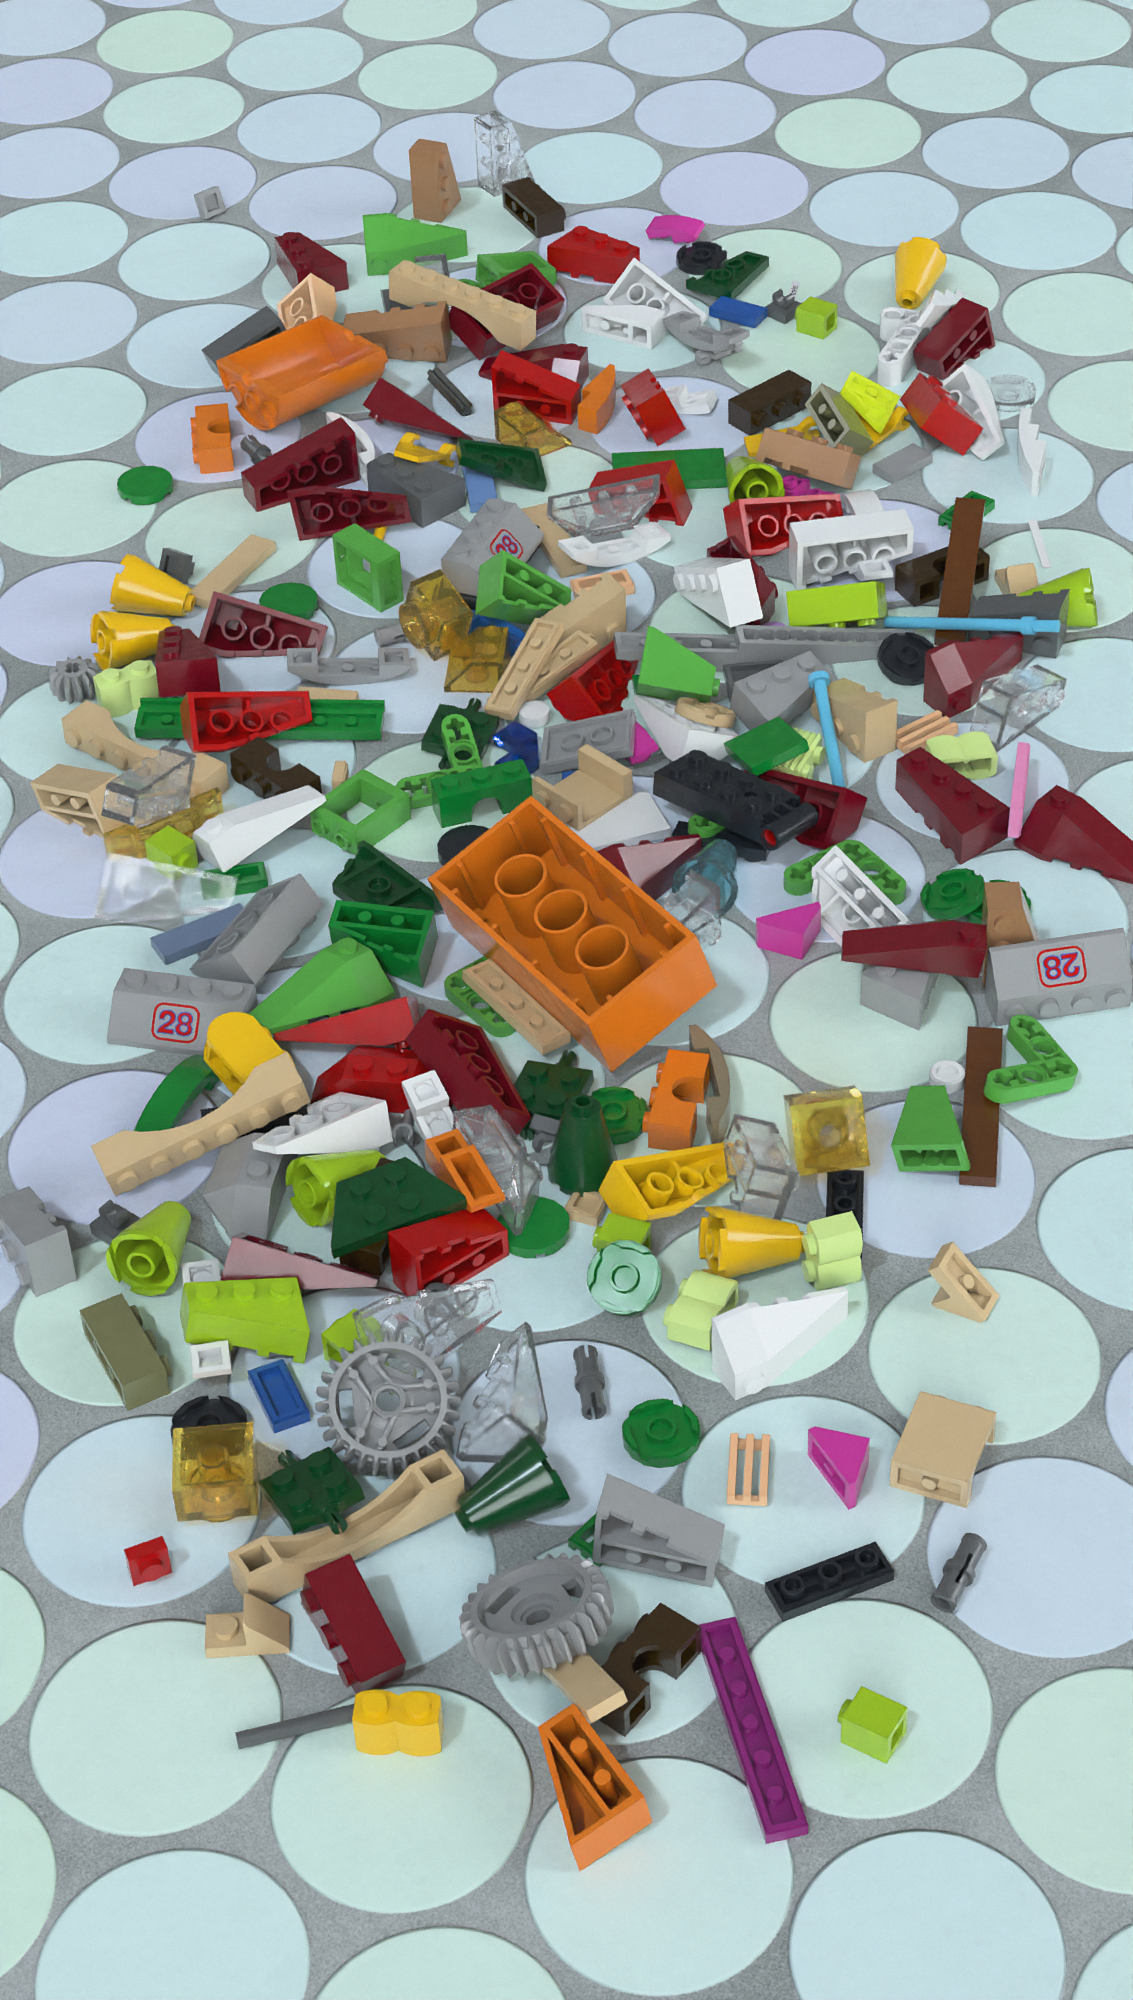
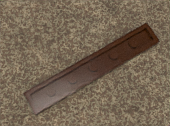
M956 497L938 617L969 618L985 511V499ZM936 630L934 645H940L949 640L956 639L965 642L967 630Z
M968 1026L962 1139L971 1166L969 1171L959 1172V1185L996 1187L1000 1103L989 1100L985 1096L983 1089L987 1074L992 1070L1001 1068L1003 1028Z

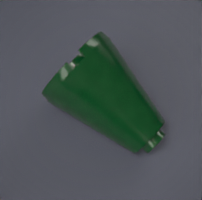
M579 1094L568 1099L564 1105L547 1171L551 1184L554 1181L559 1185L561 1192L567 1195L577 1192L580 1193V1197H584V1192H599L598 1190L612 1162L617 1161L618 1158L600 1102L592 1096Z
M531 1434L522 1437L457 1500L460 1509L456 1510L454 1514L466 1533L473 1529L478 1536L564 1507L565 1504L570 1502V1497L555 1469L551 1468L546 1460L548 1458Z

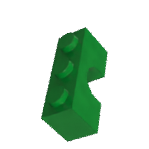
M523 759L430 779L433 811L441 828L472 822V809L478 801L484 798H495L502 814H507L530 796L533 797L532 777Z

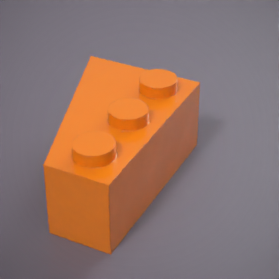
M573 1703L538 1726V1730L566 1827L569 1844L579 1871H582L653 1821L644 1795Z

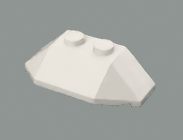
M836 845L812 867V878L814 879L812 903H820L821 926L841 947L843 931L912 923Z

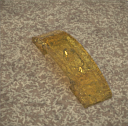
M216 787L189 798V808L138 829L130 822L103 833L107 859L110 862H121L147 858L145 840L168 825L192 839L193 832L202 827L208 819L224 813L221 790Z

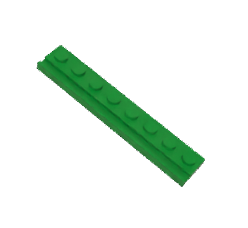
M141 698V705L138 708L134 727L136 738H184L180 714V705L184 698ZM310 699L312 721L310 723L263 738L381 740L384 712L386 710L385 700Z

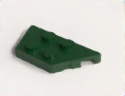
M365 840L359 843L358 854L355 858L348 859L344 865L343 872L339 873L332 883L333 894L343 901L432 910L434 912L443 910L432 889Z
M407 1157L339 1181L336 1185L331 1236L332 1256L335 1259L386 1239L390 1231L467 1208L466 1198L462 1193Z

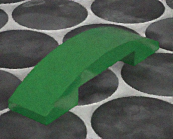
M195 1054L186 1058L165 1077L145 1106L134 1131L148 1132L176 1128L178 1122L204 1088L208 1090L214 1088L220 1079L207 1065L202 1055Z

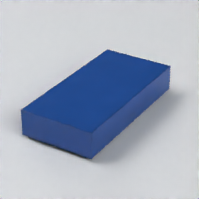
M721 296L709 307V316L756 328L768 316V308Z
M284 1359L247 1371L248 1380L274 1434L311 1421L309 1410Z

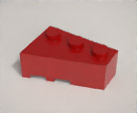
M580 225L547 246V262L556 269V273L557 271L571 273V278L579 279L581 274L594 276V281L615 284L633 258L640 261V247Z
M500 351L491 366L494 414L572 425L578 415L577 405L581 403V384L508 352Z
M649 368L620 385L625 393V396L621 397L624 404L640 427L645 438L648 440L652 437L657 447L686 430L663 387L661 388L660 383L656 381Z
M919 373L900 398V401L922 430L964 456L984 428L950 396L951 393L943 387V383L931 374L927 378Z
M675 459L597 472L587 490L597 515L632 519L633 516L649 518V522L658 523L659 520L675 522V525L684 526L693 508Z
M484 1208L472 1213L465 1209L388 1232L393 1284L419 1309L422 1308V1294L429 1284L435 1282L446 1283L455 1288L509 1256L507 1229Z

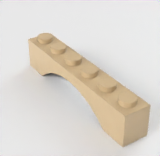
M403 260L389 271L390 300L408 307L426 302L447 301L448 305L455 306L477 319L492 333L498 342L520 351L536 339V311L525 307L523 304L504 299L499 295L486 292L476 286L468 285L455 278L437 273L435 270L414 264L411 261Z
M88 700L61 719L66 744L201 807L206 808L230 789L226 763L204 753H169L142 746L127 738L117 729L108 709Z
M285 1052L254 1067L246 1082L229 1100L196 1121L162 1131L137 1132L123 1130L91 1145V1148L116 1197L124 1192L135 1189L138 1185L157 1176L164 1175L190 1160L198 1159L203 1154L223 1144L231 1143L236 1138L256 1128L264 1127L269 1122L285 1114L295 1112L311 1101L300 1075L288 1053Z
M444 1449L409 1465L396 1481L378 1497L360 1510L345 1517L344 1519L348 1526L345 1532H342L339 1528V1535L334 1534L329 1526L297 1535H264L229 1552L233 1584L243 1599L244 1593H248L270 1603L302 1587L305 1574L347 1554H351L355 1561L460 1509L457 1500L465 1493L464 1475Z

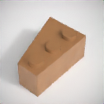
M419 138L409 149L413 215L415 219L441 223L461 201L458 184L447 143Z
M765 427L755 460L852 489L862 457L852 453L853 447L837 443L836 448L827 446L829 440L817 436H812L810 441L803 438V432L788 428L787 432L784 433Z
M984 882L982 924L986 925L987 951L981 968L983 987H986L988 948L1039 940L1037 929L1033 924L1031 913L1019 882Z

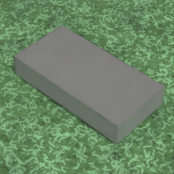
M912 443L874 463L872 473L893 484L933 463V454Z

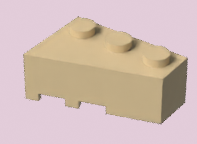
M608 572L601 575V581L590 589L582 588L578 591V597L567 605L559 604L540 617V619L563 624L564 632L556 646L577 630H581L598 642L599 648H603L613 640L614 632H627L625 588Z
M846 678L831 682L827 686L835 733L836 737L848 750L864 763L896 751L898 700L894 698L883 699L881 693L877 691L869 693L866 691L865 686ZM813 689L811 713L815 720L820 721L815 691Z
M57 764L30 782L41 810L68 825L75 822L84 827L82 829L83 833L89 837L93 834L105 839L103 841L104 845L109 848H113L138 830L123 792V784L117 777V774Z

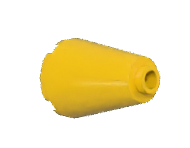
M913 237L911 241L901 242L896 249L895 298L897 304L902 308L911 310L918 308L944 272L947 256L941 252L940 245L937 242L928 238Z
M130 553L125 555L120 563L125 568L121 574L116 573L111 589L110 604L114 605L111 608L112 610L184 617L187 612H192L196 602V596L192 595V588L136 555Z
M99 611L97 612L98 614L92 616L90 625L91 644L97 643L98 653H93L99 668L105 670L108 668L117 669L136 660L154 655L157 650L159 631L175 625L171 624L168 618Z
M719 1206L706 1207L705 1211L709 1213V1216L701 1217L698 1235L700 1259H707L709 1269H702L704 1272L725 1278H733L797 1261L800 1253H804L802 1243L804 1232L800 1231L795 1223Z

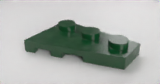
M745 251L724 261V267L714 270L710 268L704 271V276L697 280L695 277L687 279L686 289L717 298L725 296L735 299L769 267V257Z
M458 438L455 448L459 465L542 492L545 491L547 481L539 449Z

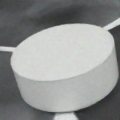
M533 700L525 702L519 710V721L528 728L542 727L550 720L549 706L542 701Z
M943 1060L931 1066L929 1071L930 1086L945 1085L947 1094L958 1092L963 1088L965 1070L959 1063Z

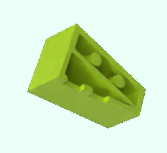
M878 581L786 591L789 626L816 627L828 625V627L846 628V623L857 622L858 627L876 625V620H883L888 616L885 583Z
M297 1277L184 1283L180 1319L186 1343L204 1344L228 1340L230 1351H233L234 1346L255 1349L258 1356L269 1357L271 1352L293 1356V1362L305 1363L310 1330Z

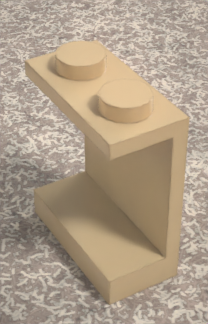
M588 744L578 749L579 770L554 786L538 776L532 778L533 798L560 821L577 831L582 830L633 796L632 770Z
M920 1391L891 1459L890 1486L967 1508L972 1495L973 1475L986 1442L993 1443L995 1437L997 1412Z

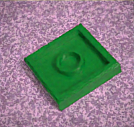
M779 716L724 743L726 752L745 770L756 776L810 750L807 740Z

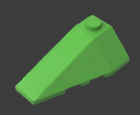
M390 213L362 215L368 276L388 275L389 271L403 260L411 261L424 267L468 256L466 230L440 224L429 225L420 223V220L413 218L411 220L397 218V215Z
M346 937L322 949L253 1009L249 1015L254 1016L260 1025L266 1027L272 1035L309 1024V1019L323 1016L331 1018L340 1015V1011L352 1008L359 1010L384 1003L395 997V991L373 951L355 939Z

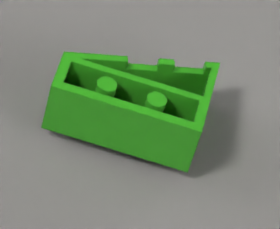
M504 550L480 565L476 615L530 625L535 618L542 617L559 604L565 606L571 602L570 588Z

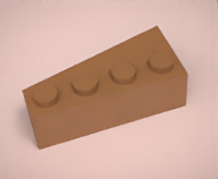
M447 301L437 302V306L429 307L426 306V303L417 304L414 309L407 310L395 307L391 308L389 312L380 313L378 310L350 313L345 315L343 327L352 331L355 336L359 335L383 348L388 359L447 362L452 343Z

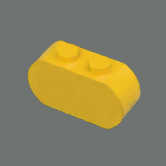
M229 1012L218 1016L209 1025L203 1059L234 1095L246 1082L254 1067L287 1051L279 1047L273 1040L270 1031L266 1027L261 1026L254 1016L242 1012Z

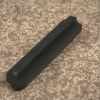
M439 368L429 369L427 380L461 416H465L467 413L471 414L473 411L471 409L472 403Z

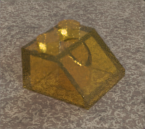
M517 401L494 410L495 439L501 444L537 448L541 457L572 445L571 439L542 416Z
M497 626L478 627L456 645L449 654L444 692L492 693L510 662L509 628Z

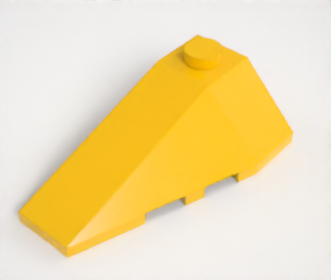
M727 1141L613 1161L598 1191L613 1214L648 1221L679 1214L744 1174L748 1166L732 1142Z

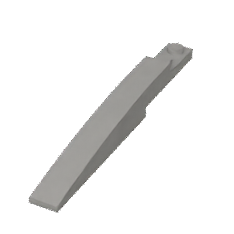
M738 625L735 627L734 635L664 634L714 665L716 671H723V665L771 660L786 661L807 651H811L823 665L877 659L879 647L885 638L894 633H898V635H905L906 632L915 633V630ZM614 632L613 641L616 660H642L647 632Z

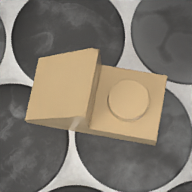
M1034 563L1008 566L1004 569L995 570V581L1002 594L1016 593V596H1019V593L1039 586Z
M954 1242L942 1245L928 1269V1272L941 1286L931 1304L936 1308L979 1323L986 1321L1000 1295Z
M244 1593L243 1612L206 1614V1658L290 1653V1615L251 1594Z

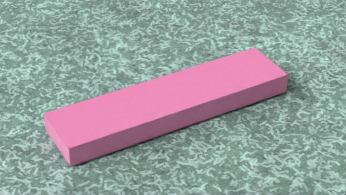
M1018 742L1007 836L1012 838H1019L1022 830L1031 747L1029 743Z

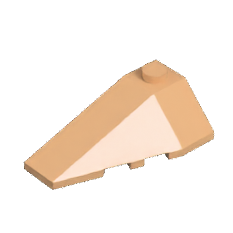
M312 273L277 304L278 317L282 320L286 330L320 315L333 320L337 307L334 287Z

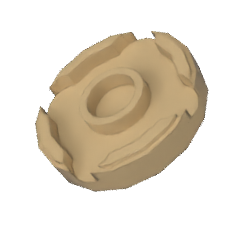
M681 697L677 699L674 712L684 718L716 727H733L736 719L732 709L714 702L701 703L697 698Z

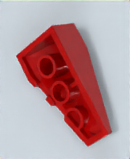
M840 493L737 499L723 508L727 537L735 536L751 557L771 556L788 548L790 523L843 516Z
M612 640L559 682L546 695L551 700L553 707L560 712L563 718L571 721L623 711L621 704L628 695V682L632 680V675L635 674L639 660H616L614 641Z
M309 691L187 692L180 705L182 732L192 753L225 752L243 746L257 737L263 739L312 721Z
M405 996L274 1033V1038L277 1041L374 1046L393 1045L395 1049H405L410 1047L405 1039L420 1020L419 1004L416 997Z

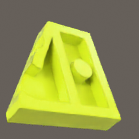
M851 371L840 392V395L880 434L901 397L854 371Z

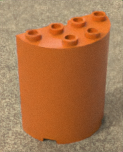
M320 315L218 359L216 363L226 392L231 391L238 402L235 408L240 415L253 427L262 431H268L377 382L384 373L388 357L383 348L359 335L355 336L349 329L324 315Z

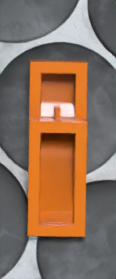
M609 364L582 389L583 401L577 405L578 429L598 434L611 418L616 402L615 365Z
M458 1128L425 1140L426 1161L437 1178L465 1196L467 1205L465 1209L472 1213L505 1201L503 1191L474 1144H467Z

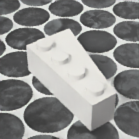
M905 509L790 523L789 574L795 589H807V584L820 581V584L832 580L831 576L846 571L849 574L857 572V561L886 558L887 561L913 553L914 527Z
M705 557L674 566L673 582L680 595L730 628L763 618L750 559Z

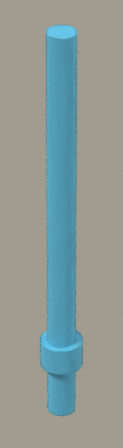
M886 616L884 618V627L894 629L1021 632L1022 635H1035L1037 632H1059L1060 621L1037 620L1035 616H1023L1021 619Z

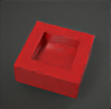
M163 1536L124 1549L128 1573L133 1586L155 1581L164 1575L172 1573L168 1547Z

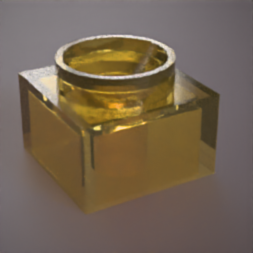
M441 569L410 582L405 603L399 607L398 612L400 625L406 638L417 649L424 648L433 661L464 648L474 614Z
M855 1085L783 1095L791 1166L797 1176L870 1166L863 1097ZM825 1126H834L828 1135H819Z
M253 1422L173 1429L172 1494L178 1522L194 1520L224 1522L235 1517L258 1515V1451Z

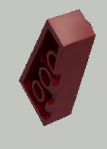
M340 417L241 472L244 497L256 512L289 503L287 490L310 486L337 488L360 481L355 432Z
M918 747L896 759L895 790L915 813H920L924 817V824L930 830L934 829L938 833L942 845L946 849L951 848L955 853V860L960 865L1008 838L1010 807L922 747Z
M428 1009L405 1040L427 1070H435L449 1099L475 1132L476 1137L486 1145L494 1144L508 1148L532 1117L483 1028Z

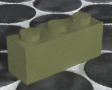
M821 383L805 403L806 408L824 438L829 440L828 444L830 447L836 448L837 443L853 447V454L863 456L874 441L853 407L839 392Z
M121 1293L79 1310L84 1335L127 1411L170 1394L168 1377L172 1376L170 1364L164 1354L158 1356L156 1353L157 1344L154 1336L149 1329L146 1331L142 1329V1318L135 1305L129 1306Z

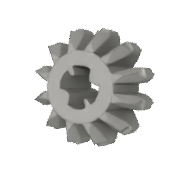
M81 656L75 659L67 657L66 661H57L56 666L50 668V690L54 696H57L58 701L63 702L67 700L69 704H72L74 701L82 703L84 699H93V695L96 694L93 677L100 673L97 665L92 663L91 659L82 660Z

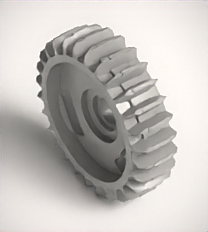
M385 1330L382 1342L376 1343L373 1334L369 1333L367 1346L363 1347L356 1338L353 1340L354 1352L352 1354L344 1347H341L342 1363L335 1359H330L329 1366L334 1371V1374L322 1372L321 1380L328 1387H317L316 1393L319 1397L326 1400L316 1402L315 1409L317 1412L327 1413L317 1419L318 1426H330L329 1429L323 1432V1439L325 1442L336 1439L331 1450L335 1454L343 1449L346 1451L343 1456V1463L345 1465L349 1464L355 1457L358 1459V1472H362L366 1464H371L374 1477H377L380 1467H386L388 1477L392 1478L395 1466H400L401 1470L404 1471L409 1466V1463L413 1461L415 1463L423 1459L422 1456L425 1454L428 1457L436 1453L435 1445L444 1450L448 1447V1442L442 1435H455L456 1429L448 1421H458L460 1413L450 1408L460 1406L461 1397L450 1395V1393L457 1391L459 1384L457 1381H446L452 1376L453 1369L451 1366L440 1369L444 1363L443 1354L433 1359L430 1358L433 1346L430 1343L421 1351L418 1349V1336H415L410 1345L405 1344L404 1333L401 1331L397 1336L396 1342H390L388 1331ZM387 1359H401L418 1366L424 1373L421 1379L415 1378L385 1365ZM352 1390L356 1427L344 1428L341 1424L339 1392ZM390 1391L399 1397V1406L394 1411L385 1412L377 1406V1398L383 1392ZM425 1421L431 1428L430 1431L417 1443L398 1450L394 1445L396 1441Z
M548 1553L544 1559H537L535 1556H532L531 1561L522 1564L518 1561L517 1566L510 1569L503 1566L502 1573L497 1576L490 1574L487 1584L479 1583L477 1585V1592L468 1595V1602L463 1604V1613L459 1616L461 1635L474 1663H478L482 1670L490 1669L493 1675L504 1672L507 1677L511 1678L516 1672H519L525 1678L530 1671H536V1673L541 1675L543 1669L553 1667L556 1670L557 1665L564 1661L571 1664L572 1657L577 1654L585 1656L586 1647L597 1646L598 1637L607 1634L606 1626H610L613 1622L611 1615L614 1613V1607L608 1582L605 1580L599 1566L593 1565L588 1559L582 1561L579 1555H574L569 1559L565 1553H561L557 1558ZM570 1596L580 1598V1600L575 1604Z

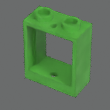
M534 251L478 254L475 280L485 287L532 263L554 287V284L557 282V273L552 265Z
M355 523L332 535L338 585L381 613L404 601L400 552ZM363 559L370 563V572L364 569Z
M364 769L326 794L327 801L310 812L311 827L314 833L354 855L358 854V845L363 840L374 846L411 819L409 793ZM359 802L375 809L373 813L356 825L340 817Z

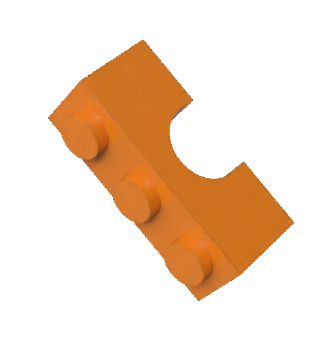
M228 403L195 406V417H190L194 464L199 463L201 474L234 471Z
M668 1049L665 1063L659 1062L656 1075L658 1087L651 1088L649 1099L651 1112L645 1111L642 1132L648 1133V1148L675 1151L692 1148L697 1131V1103L704 1104L710 1083V1054Z

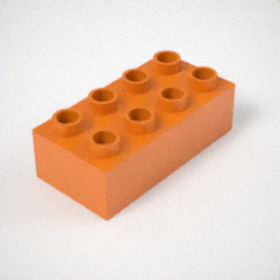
M532 796L527 798L427 878L452 927L485 958L492 959L611 1073L717 986L697 936Z

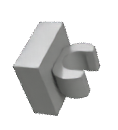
M213 186L194 194L201 219H207L226 211L218 186Z

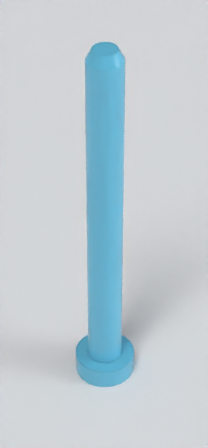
M815 671L807 679L809 687L815 691L832 785L846 788L827 686L830 684L829 673L826 671Z

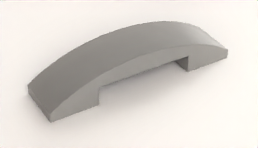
M681 311L663 318V324L674 336L685 344L702 351H718L741 342L750 336L749 330L736 326H730L721 331L701 326L700 315L687 311Z
M287 648L288 672L304 679L324 684H372L392 679L406 673L410 669L408 648H378V658H318L317 648Z

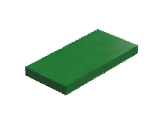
M723 448L612 453V469L675 459L686 489L727 487Z

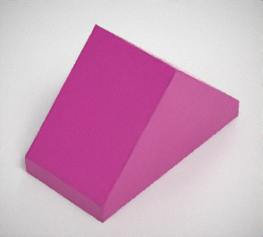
M815 902L756 918V945L758 948L803 960L820 933V903Z
M814 1426L808 1429L807 1455L848 1510L854 1508L869 1465L870 1438Z

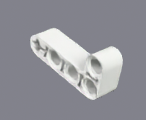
M893 306L881 310L880 338L887 342L878 355L877 382L881 386H898L914 365L913 350L929 334V328H920L916 325L920 311Z

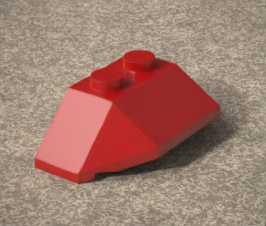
M356 1046L317 1077L310 1104L338 1092L386 1100L388 1113L404 1114V1111L410 1109L402 1088V1081L429 1071L413 1050ZM449 1099V1107L452 1109L453 1103Z

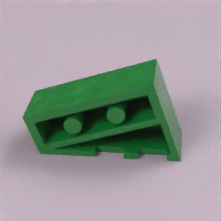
M336 900L328 924L332 944L346 937L355 939L373 951L385 973L423 988L438 939L434 911Z

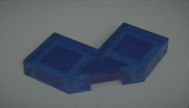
M513 721L493 735L494 744L509 752L497 760L494 765L523 759L530 775L539 769L538 739L535 731Z

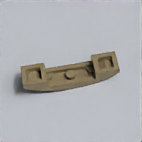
M696 1024L689 1025V1052L710 1054V1081L714 1097H706V1125L711 1144L722 1143L730 1120V1077L728 1067L722 1052L713 1039Z

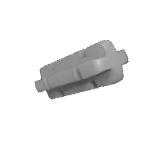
M743 341L718 351L697 350L695 352V361L700 366H703L711 361L714 362L730 356L732 353H738L743 350Z

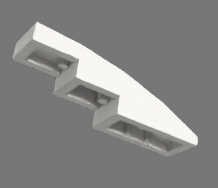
M958 288L954 293L946 289L943 294L935 289L920 311L916 325L920 328H933L943 319L950 308L955 306L966 294Z
M1021 408L1017 439L1018 465L1030 494L1037 496L1045 467L1047 441L1038 440L1039 425L1031 424L1032 409Z

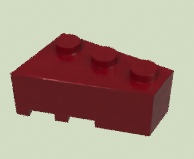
M286 232L282 236L274 237L277 265L293 289L310 273L333 286L335 292L349 289L347 263L345 260L300 232Z
M962 297L955 306L950 308L943 319L932 328L931 332L916 345L913 354L917 370L928 375L931 374L943 381L959 369L968 359L972 358L975 360L980 357V351L985 348L990 350L996 345L988 308Z
M180 626L166 627L163 631H159L155 658L159 697L186 695L187 692H221L217 657L189 628L182 629Z
M347 1554L306 1573L303 1590L300 1591L301 1605L317 1629L324 1646L336 1660L337 1669L346 1687L351 1686L357 1694L366 1690H375L402 1677L406 1660L351 1554Z

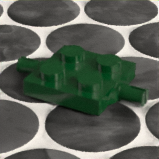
M471 698L466 709L453 705L439 704L421 740V750L436 753L442 757L438 764L440 770H444L445 767L446 769L451 768L441 737L442 721L451 714H459L467 718L482 762L499 726V716L478 712L482 705L479 699L475 701V698ZM451 727L455 733L456 741L460 740V731L456 727ZM465 750L455 753V757L459 760H468L472 757L471 753Z
M565 1050L556 1064L527 1060L514 1083L519 1096L532 1117L519 1133L524 1140L528 1138L531 1141L534 1138L535 1132L530 1128L534 1114L560 1121L564 1105L568 1099L579 1094H588L594 1082L593 1070L572 1067L577 1059L573 1051L570 1050L568 1054V1050Z
M330 1447L314 1452L300 1461L297 1460L290 1450H285L286 1456L281 1452L278 1456V1462L284 1469H280L258 1482L262 1494L292 1534L295 1535L311 1526L327 1523L331 1531L336 1535L340 1534L339 1528L342 1532H345L348 1524L340 1514L348 1507L365 1499L362 1486Z

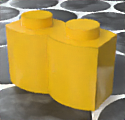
M378 1689L366 1690L355 1694L352 1722L356 1749L370 1755H387L401 1751L411 1756H431L442 1751L444 1721L441 1696L428 1691H409L397 1695L390 1691Z

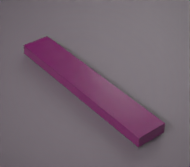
M736 1617L700 1624L701 1652L765 1843L769 1844L807 1835L808 1823Z

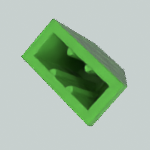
M648 626L636 694L674 701L681 697L697 698L701 703H710L711 696H718L720 679L715 678L716 667L657 628Z
M945 1085L910 1086L891 1143L899 1172L969 1171L971 1165Z

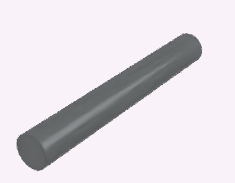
M354 1704L235 1732L238 1748L243 1749L352 1722Z

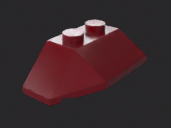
M735 536L728 537L715 546L708 548L707 557L750 559L763 618L745 623V625H763L769 622L775 612V599L778 598V590L776 584L773 581L771 582L765 575L763 567L758 566Z

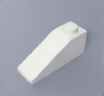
M584 305L581 308L582 331L648 349H653L667 335V328L663 324V318H666V311L644 305Z

